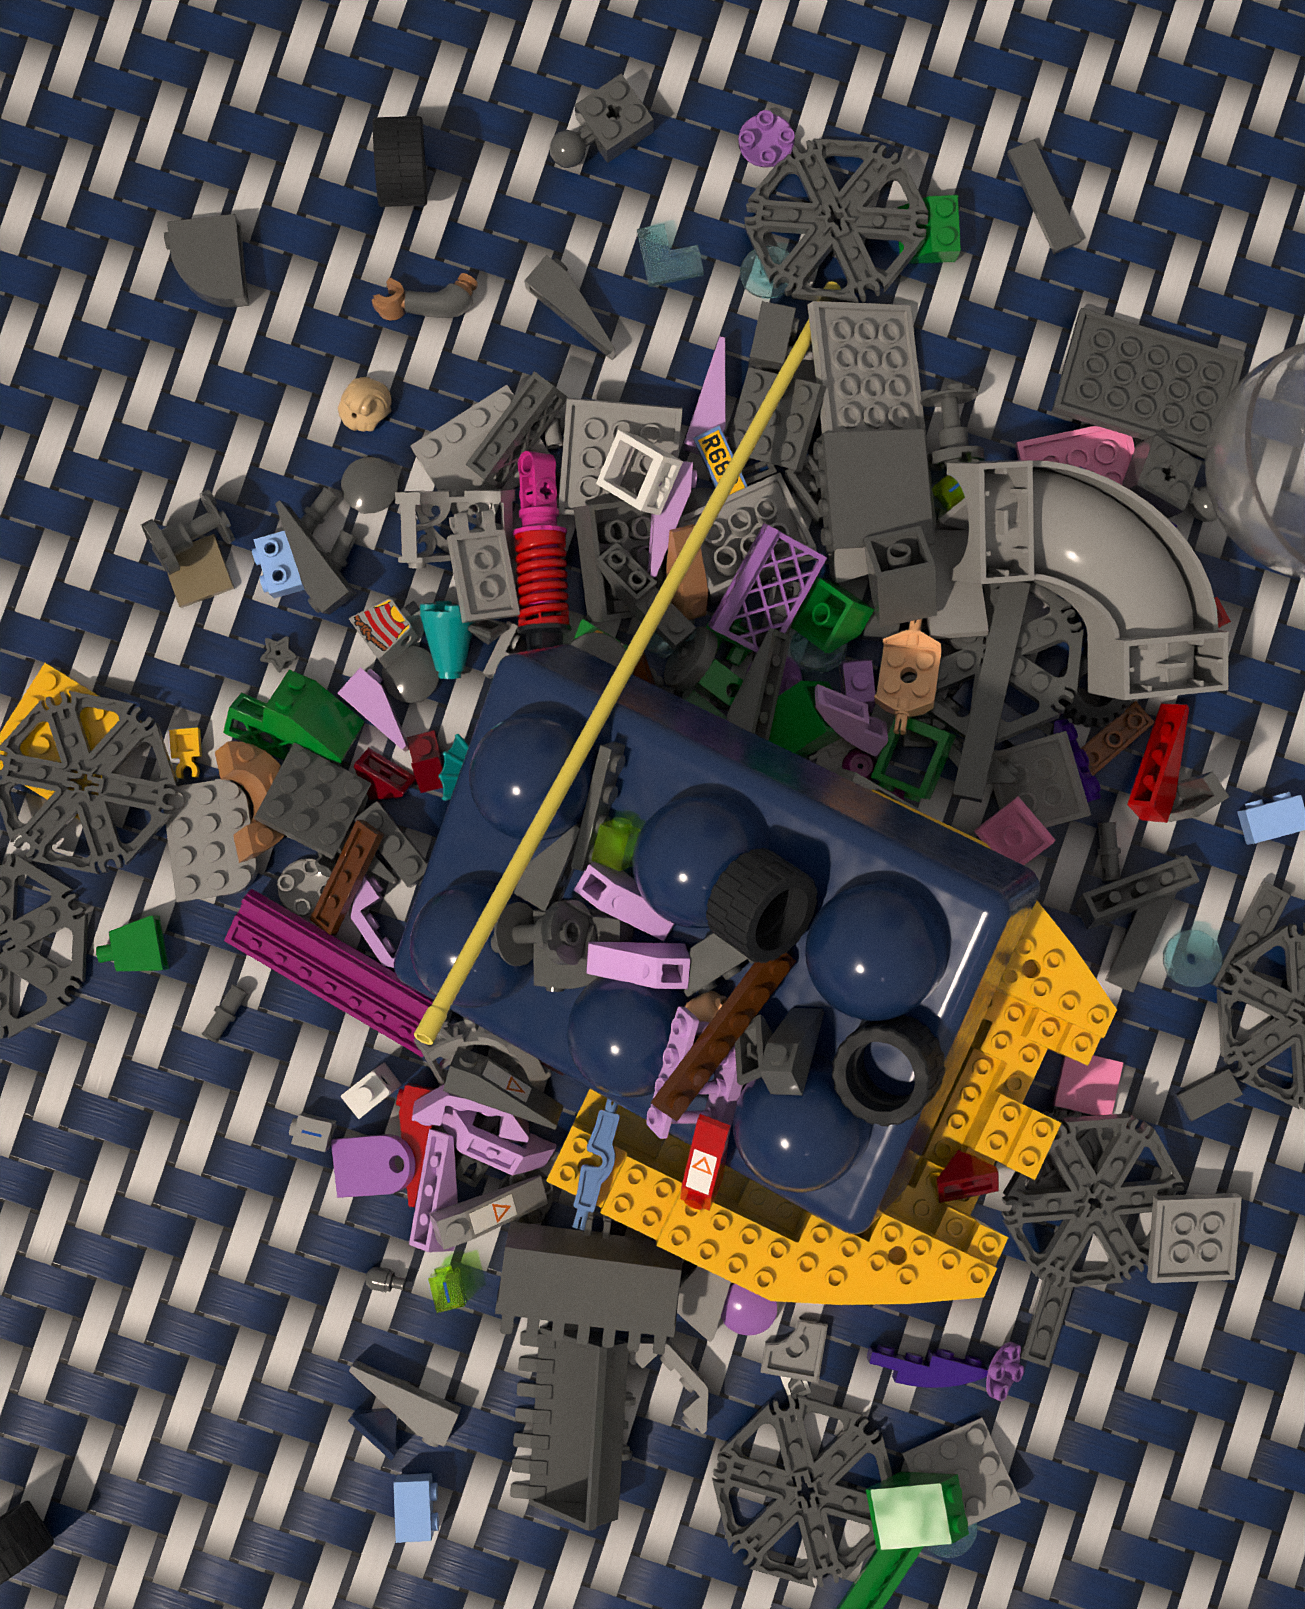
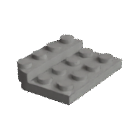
M221 779L181 785L179 787H168L178 791V795L169 794L165 798V802L168 805L175 806V810L163 809L165 814H173L165 824L176 902L231 895L245 891L254 882L258 872H260V861L256 857L239 863L233 835L252 821L250 809L252 802L249 794L240 785Z

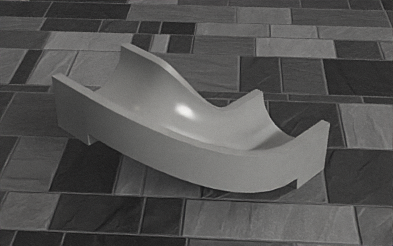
M1033 460L947 463V475L955 478L961 486L969 515V536L966 551L961 562L956 567L949 569V580L974 584L1031 581L1046 587L1069 602L1079 612L1087 628L1088 693L1120 700H1133L1228 690L1229 631L1218 630L1217 607L1209 579L1188 541L1153 505L1135 492L1107 477L1069 464Z

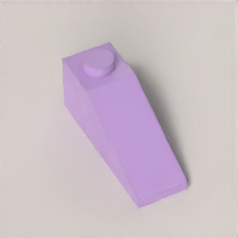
M360 667L340 689L338 694L406 752L409 746L386 689L380 685L383 679L372 669H369L366 673Z

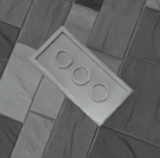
M969 529L934 532L935 543L929 547L936 567L937 616L927 618L929 636L933 639L986 636L989 632L982 584L949 580V569L956 567L965 554Z

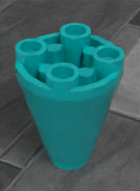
M452 601L421 603L420 616L434 667L438 671V678H461V671H464L473 635L468 631V626L475 622L462 623L459 604H452Z

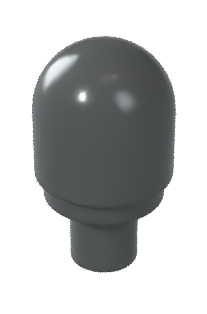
M373 1267L368 1270L365 1276L366 1285L370 1289L380 1292H391L392 1288L404 1290L406 1286V1278L396 1277L395 1272L387 1268Z

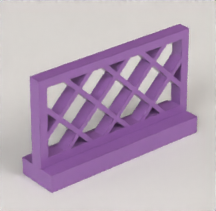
M763 523L708 626L757 653L760 647L757 646L754 635L766 632L769 628H779L778 631L786 633L827 557L770 525ZM780 538L789 544L791 555L776 560L773 548ZM794 547L800 549L803 552L796 554ZM809 554L818 559L811 571L801 573L797 560L798 557ZM771 556L772 561L766 563L768 557ZM793 559L797 575L781 579L777 564ZM773 565L777 581L762 585L759 577L762 568ZM808 576L804 583L802 578ZM798 579L801 588L798 596L787 599L783 583ZM756 581L758 587L752 588ZM779 585L782 601L767 605L763 589ZM759 591L763 607L748 611L745 603L746 597L750 593ZM794 602L792 607L789 609L788 603ZM784 605L787 614L784 621L772 624L769 609ZM741 606H742V608H743V613L738 614V612H739V610H740V608H741ZM765 611L769 626L753 631L749 615ZM745 617L749 632L736 635L728 631L735 619ZM749 636H750V637H751V640H752V643H750L749 641H747V640H745V639H743V638H746V637H749Z

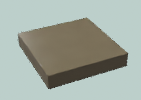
M214 534L193 541V547L176 555L180 570L171 575L167 573L180 608L235 589L217 537Z

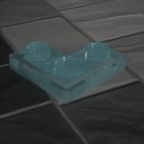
M665 224L637 229L648 287L704 276L698 245L670 251Z

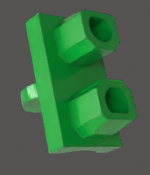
M743 618L736 619L729 628L730 632L739 635L747 633L749 630L740 626ZM707 624L706 628L717 636V651L721 643L732 647L726 657L727 662L739 667L746 656L751 655V649L718 633Z

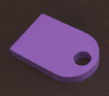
M382 1134L331 1140L337 1198L392 1194L406 1188L414 1176L415 1157L408 1143L399 1136ZM397 1155L404 1161V1169L402 1171L397 1169L395 1165Z

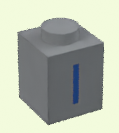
M301 1113L297 1119L293 1118L290 1126L289 1135L293 1136L291 1144L326 1152L330 1149L337 1121Z

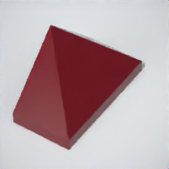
M369 747L353 766L357 776L371 783L366 793L369 800L402 797L416 780L414 775Z
M958 1150L936 1179L938 1202L944 1203L998 1192L999 1176L997 1167Z

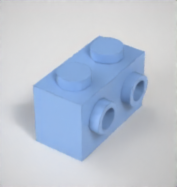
M285 531L253 539L256 548L252 549V555L256 565H261L263 575L259 576L264 592H269V595L275 599L305 590Z
M1290 792L1273 796L1274 802L1263 804L1262 799L1246 803L1245 810L1237 811L1246 844H1255L1305 830V807L1302 796L1291 797Z
M432 1473L397 1475L393 1482L396 1543L431 1541L434 1531H439V1513L434 1512L433 1501L438 1500L437 1482L432 1483Z

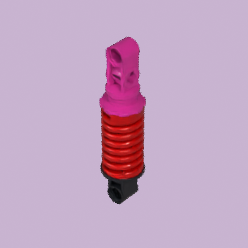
M524 451L518 460L519 497L521 503L519 518L522 519V527L513 531V537L516 546L515 552L518 554L515 558V562L518 565L516 568V574L518 575L516 584L519 587L517 595L519 597L518 605L521 609L519 610L520 615H518L517 634L526 635L527 651L562 645L563 634L571 632L572 628L568 611L569 604L562 602L569 598L568 593L563 591L568 588V583L563 581V579L567 578L568 573L562 570L567 566V561L561 559L567 555L565 550L567 529L557 526L559 509L557 508L556 460L552 454Z

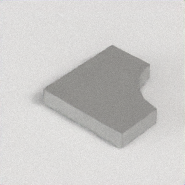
M799 1318L795 1329L786 1338L776 1342H765L760 1372L818 1383L828 1323Z

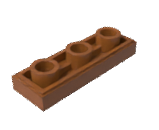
M1136 701L1128 706L1120 717L1111 721L1080 748L1086 752L1089 758L1088 767L1092 776L1155 723ZM1110 735L1116 737L1117 742L1115 745L1110 743Z

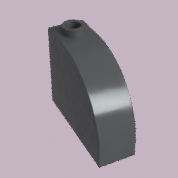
M229 214L168 221V232H164L165 246L167 250L170 249L173 264L190 290L201 299L217 306H249L241 223L236 215Z
M541 909L534 910L533 924L538 919L544 917L546 912ZM588 909L591 914L586 915L589 925H594L595 928L594 942H632L634 926L601 910ZM533 943L534 986L546 987V991L561 992L565 989L587 986L600 977L586 973L587 958L579 960L576 965H558L548 957L544 949L539 948L536 943Z

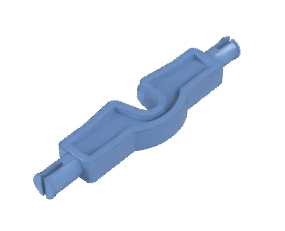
M608 1098L605 1109L600 1110L594 1130L587 1144V1151L601 1156L603 1162L600 1166L584 1164L580 1170L578 1190L574 1201V1207L578 1209L572 1225L573 1228L577 1229L580 1217H582L580 1230H585L589 1212H594L601 1185L609 1177L615 1163L613 1141L620 1115L616 1113L618 1104L613 1102V1105H611L612 1101Z

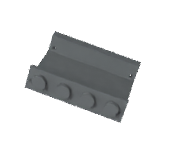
M924 429L823 433L816 440L813 446V454L815 460H818L819 471L816 472V486L821 489L818 511L819 516L823 517L824 528L821 530V542L823 546L826 545V554H831L836 549L864 548L863 538L917 526H921L928 547L935 543Z

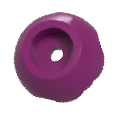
M854 749L844 757L842 768L855 772L871 781L877 760L875 756L865 751ZM858 764H862L863 768L859 769Z

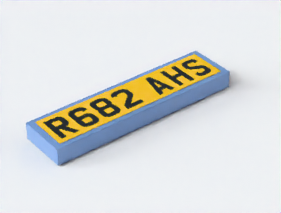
M719 425L692 438L715 488L733 457ZM742 473L730 494L748 487Z

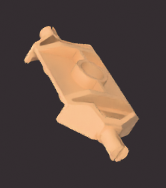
M922 619L910 621L908 630L883 639L882 661L877 693L874 698L875 703L883 710L895 715L896 719L893 730L895 734H899V731L901 735L906 734L907 719L910 720L912 716L923 715L934 708L942 646L941 643L921 631ZM906 672H913L917 675L916 680L911 683L903 682L901 677Z

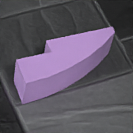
M816 685V708L823 719L846 741L876 757L888 743L886 722L870 716L868 704L822 685Z

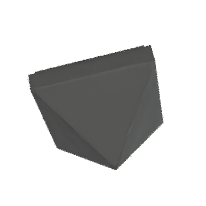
M495 619L477 621L468 626V631L487 645L509 629V625Z

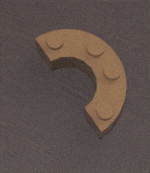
M228 741L215 751L220 779L231 780L241 785L249 793L253 802L254 818L281 765L270 754L257 746L244 742ZM252 818L249 825H246L233 835L239 863L261 855L277 844L285 835Z

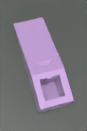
M607 858L589 864L574 889L575 892L599 910L662 941L667 938L675 925L654 912L641 896L635 880Z
M588 942L587 974L655 989H688L690 957L685 944Z

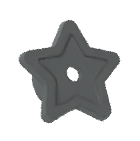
M286 636L279 641H274L270 638L265 639L267 651L261 656V662L273 663L277 672L280 673L286 663L297 659V655L289 648L290 637ZM278 650L281 652L279 656L276 655Z
M318 852L319 857L315 861L316 868L322 875L330 877L339 854L336 852L334 858L330 859Z

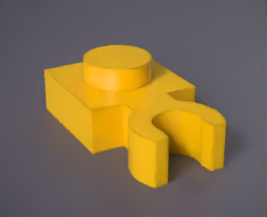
M200 728L169 730L171 759L180 760L175 770L177 778H184L183 771L186 767H191L192 777H199L200 770L198 765L194 763V758L202 757Z

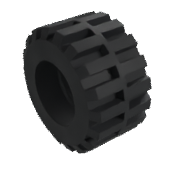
M1082 655L1080 658L1078 687L1080 679L1088 674V655ZM1068 664L1059 673L1060 677L1067 673ZM1078 687L1077 695H1074L1072 703L1066 699L1059 700V704L1065 707L1063 716L1066 719L1071 718L1073 724L1077 726L1082 724L1086 728L1099 727L1115 720L1124 713V709L1131 702L1130 700L1107 697L1103 705L1094 707L1083 701Z

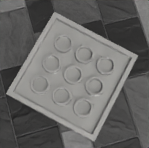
M567 398L558 506L559 514L575 516L574 507L624 501L596 484L618 430L638 435L678 458L682 407ZM635 448L620 486L638 496L653 458Z

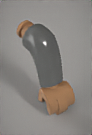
M461 273L458 277L459 281L446 285L444 289L438 292L408 290L405 294L402 285L389 277L386 284L389 294L393 296L384 297L377 294L373 295L374 299L371 301L375 311L383 319L389 321L401 318L406 312L433 318L459 317L473 304L471 296L478 287V283L472 276Z

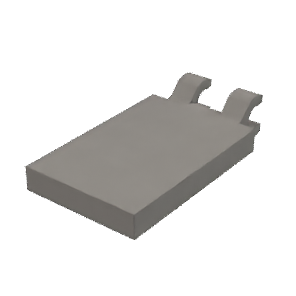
M482 511L481 514H477L476 522L479 529L469 530L466 513L454 514V517L449 518L450 528L454 535L448 536L447 542L462 623L520 615L505 529L496 530L494 511Z

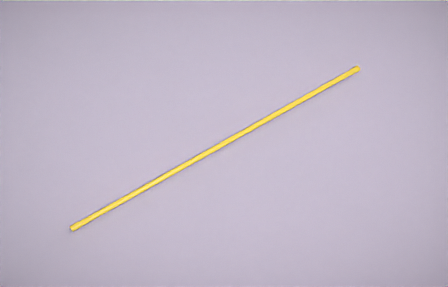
M831 281L827 282L823 289L841 290V287ZM809 319L441 989L415 1030L414 1037L420 1042L432 1045L447 1018L451 1005L812 343Z

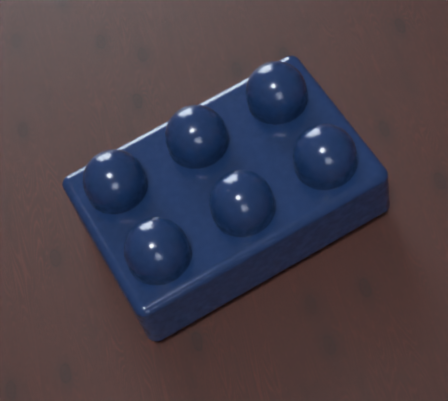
M570 644L509 654L498 663L394 959V971L401 982L432 1000L436 998L614 674L616 666ZM631 674L530 861L573 826L582 823L600 745L615 741L625 745L623 754L625 756V764L622 771L618 774L616 782L618 793L610 807L608 815L610 817V826L604 834L601 846L603 847L601 859L607 858L631 876L649 907L665 920L675 924L664 941L633 927L632 942L682 943L686 945L690 956V950L693 946L713 934L708 926L706 911L714 884H716L721 873L727 869L732 861L739 858L740 855L750 852V850L757 848L769 849L814 880L817 888V904L813 918L807 930L800 937V940L786 952L796 962L756 1015H762L765 1018L773 1034L791 1008L823 1009L824 1016L803 1096L770 1094L762 1077L744 1084L735 1106L725 1165L845 1233H862L906 1189L1040 893L1039 879L1030 868ZM575 869L562 900H577L582 902L588 909L599 910L574 891L585 872ZM515 890L513 891L509 901L507 902V904L515 902L525 903L530 908H532L533 911L539 909L538 907L534 906L533 904L514 894ZM493 928L450 1010L647 1120V1112L651 1107L650 1102L653 1100L655 1092V1082L659 1078L663 1067V1053L667 1048L671 1033V1023L675 1018L677 1008L679 1006L685 1007L687 1002L700 995L697 991L687 997L684 989H655L605 977H598L584 987L565 989L561 992L546 991V987L534 986V958L528 964L512 966L506 963L499 953L493 951L491 947V938L494 935ZM746 959L739 964L742 971L728 980H725L723 975L714 980L717 987L710 991H715L721 996L728 998L753 964ZM904 1014L907 1017L919 1020L922 1025H926L931 1030L935 1038L937 1037L945 1057L944 1066L946 1069L942 1079L943 1083L941 1088L935 1093L936 1096L911 1120L908 1119L899 1125H872L861 1118H857L841 1102L842 1100L835 1091V1084L832 1079L833 1058L837 1054V1048L846 1037L866 1021L889 1020ZM695 1036L693 1044L699 1038L698 1036ZM883 1042L869 1043L864 1050V1066L871 1081L879 1089L892 1095L904 1096L911 1094L915 1086V1075L908 1058L899 1049ZM716 1070L714 1071V1073L708 1081H712L714 1079ZM697 1094L686 1111H703L709 1094ZM671 1124L669 1133L691 1145L696 1124Z

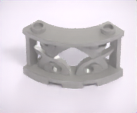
M462 489L395 492V504H400L402 556H398V562L409 563V568H426V563L451 561L447 540L433 527L440 524L447 517L451 503H456L459 513L467 514L468 522L476 524L472 530L479 529L476 518L468 514V507L475 504L477 506V512L474 513L476 515L488 510H493L496 515L499 503H501V525L497 523L495 525L496 529H505L510 559H515V553H513L512 501H515V489L464 490V495H462ZM437 505L440 509V514L436 518L429 520L428 517L434 516L431 512L432 507ZM424 530L426 534L421 535L417 540V531ZM424 541L426 543L425 550L417 553V543L420 544ZM436 545H437L440 549H442L443 551H445V552H447V553H433V552H434L435 547H436Z
M464 1018V1021L451 1025L448 1021L444 1022L432 1045L424 1044L416 1038L413 1039L440 1086L445 1084L448 1074L444 1075L442 1070L451 1064L458 1047L471 1051L474 1045H489L503 1052L499 1056L488 1058L535 1088L551 1076L550 1070L540 1064L537 1058ZM438 1057L444 1058V1059L438 1064V1062H437L436 1059H437Z

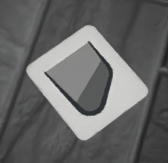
M781 1376L787 1395H792L794 1399H797L796 1394L804 1396L811 1392L807 1381Z

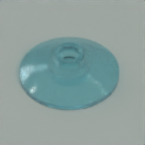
M766 246L772 261L776 264H781L789 255V252L783 248ZM755 250L751 251L743 260L740 268V277L745 289L752 295L764 299L776 298L785 294V288L788 286V283H781L775 289L773 287V280L770 284L768 279L764 278L766 274Z

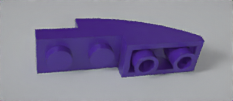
M878 1344L877 1348L869 1346L867 1360L870 1364L892 1369L894 1382L909 1386L926 1388L959 1386L987 1377L988 1368L982 1364L983 1360L966 1355L965 1359L954 1357V1352L943 1348H937V1352L928 1350L926 1361L923 1360V1356L913 1352H906V1355L894 1353V1348Z

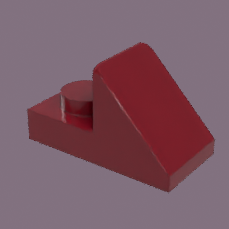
M435 730L406 737L413 762L411 766L420 793L443 788V784L438 776L444 764Z

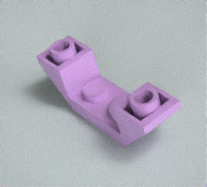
M365 874L354 897L351 919L381 964L394 968L395 956L393 953L396 951L395 947L387 937L382 938L376 929L380 925L371 913L366 915L364 912L383 899L379 893L383 888L374 876L369 878Z
M444 1085L414 1101L412 1121H417L422 1125L441 1126L445 1106H451L459 1111L471 1110L481 1112L486 1116H501L499 1137L505 1138L510 1142L521 1141L528 1143L529 1122L526 1119L443 1091Z
M451 1106L445 1107L441 1125L447 1134L453 1136L454 1145L457 1150L512 1176L545 1167L556 1149V1144L531 1133L529 1134L528 1143L525 1142L522 1147L473 1126L477 1111H459Z

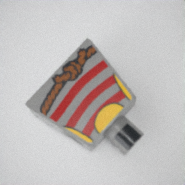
M390 598L352 616L349 620L386 669L417 639L418 635L410 624L421 616L420 608L414 600L399 610Z

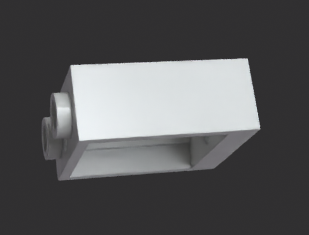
M618 430L596 484L638 510L660 516L683 461L638 435ZM635 448L653 458L638 496L620 486Z

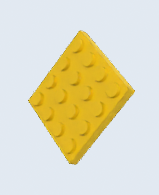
M44 663L1 730L0 745L40 700L46 701V697L50 696L57 706L62 703L60 692H66L69 695L70 703L71 694L69 691L94 696L99 695L51 665ZM86 707L81 711L80 719L91 751L119 721V717L115 712ZM41 722L22 742L21 752L25 756L61 763L49 723ZM0 751V755L7 756V752ZM0 760V770H1V769L3 768L4 764H3V762ZM85 774L83 779L71 778L70 780L82 785V791H84L86 786H99V784L88 780L87 774ZM95 774V777L102 778L101 775ZM26 786L47 800L55 792ZM92 791L91 794L98 795V792Z

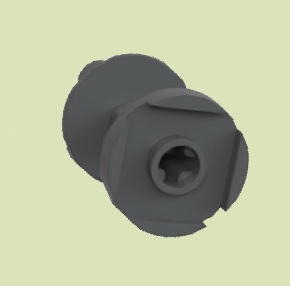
M954 383L948 385L947 390L938 392V390L932 389L921 392L920 404L922 406L941 407L944 428L938 432L940 450L927 455L929 470L942 471L941 465L947 467V463L985 461L984 448L981 446H969L967 428L961 427L958 404L975 399L978 396L975 388H965L964 383Z
M210 490L200 493L201 501L207 513L185 525L178 521L160 530L153 519L141 524L146 539L150 540L153 552L169 575L180 570L175 556L193 547L192 540L216 528L227 544L235 540L229 528L231 524L223 511L218 512L215 507L217 502Z
M577 900L554 902L547 909L544 917L538 919L535 924H533L532 908L525 903L515 902L506 904L495 924L494 935L491 938V947L495 953L500 954L506 963L512 966L528 964L534 958L533 943H536L539 948L544 949L548 957L556 964L576 965L579 960L587 958L588 942L595 941L594 925H589L586 915L591 914L588 908Z

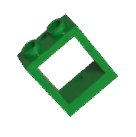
M910 717V720L907 719L906 729L938 741L921 787L918 788L885 774L901 735L900 731L899 734L893 732L896 719L894 718L888 733V743L882 749L871 777L879 780L878 786L894 792L896 787L905 791L904 797L913 801L920 802L921 798L931 800L956 735Z

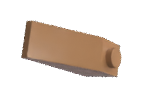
M695 524L669 530L666 577ZM701 547L671 601L688 620L706 616L708 585Z

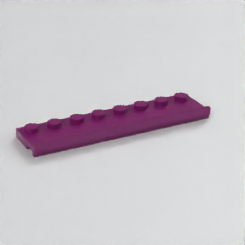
M253 889L247 892L224 941L423 1058L421 1050L413 1040L415 1039L414 1032L434 1000L401 982L392 970L334 936L329 935Z

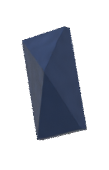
M389 1408L355 1410L348 1419V1422L389 1460H392L399 1449L397 1416Z

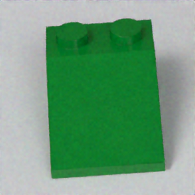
M288 670L264 707L261 730L341 763L364 726L365 721L316 680Z

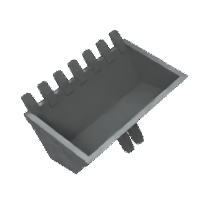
M595 1210L594 1212H589L584 1231L510 1222L495 1314L502 1315L500 1328L502 1334L512 1333L514 1317L516 1316L528 1318L526 1327L527 1337L536 1338L538 1336L540 1320L553 1321L551 1339L554 1341L563 1340L565 1323L578 1325L576 1340L578 1344H588L591 1326L604 1328L603 1347L613 1348L616 1330L629 1332L627 1345L629 1351L639 1350L641 1333L654 1335V1354L663 1355L665 1353L666 1338H674L682 1270L681 1257L656 1246L655 1240L610 1235L612 1218L606 1215L603 1217V1232L591 1231Z

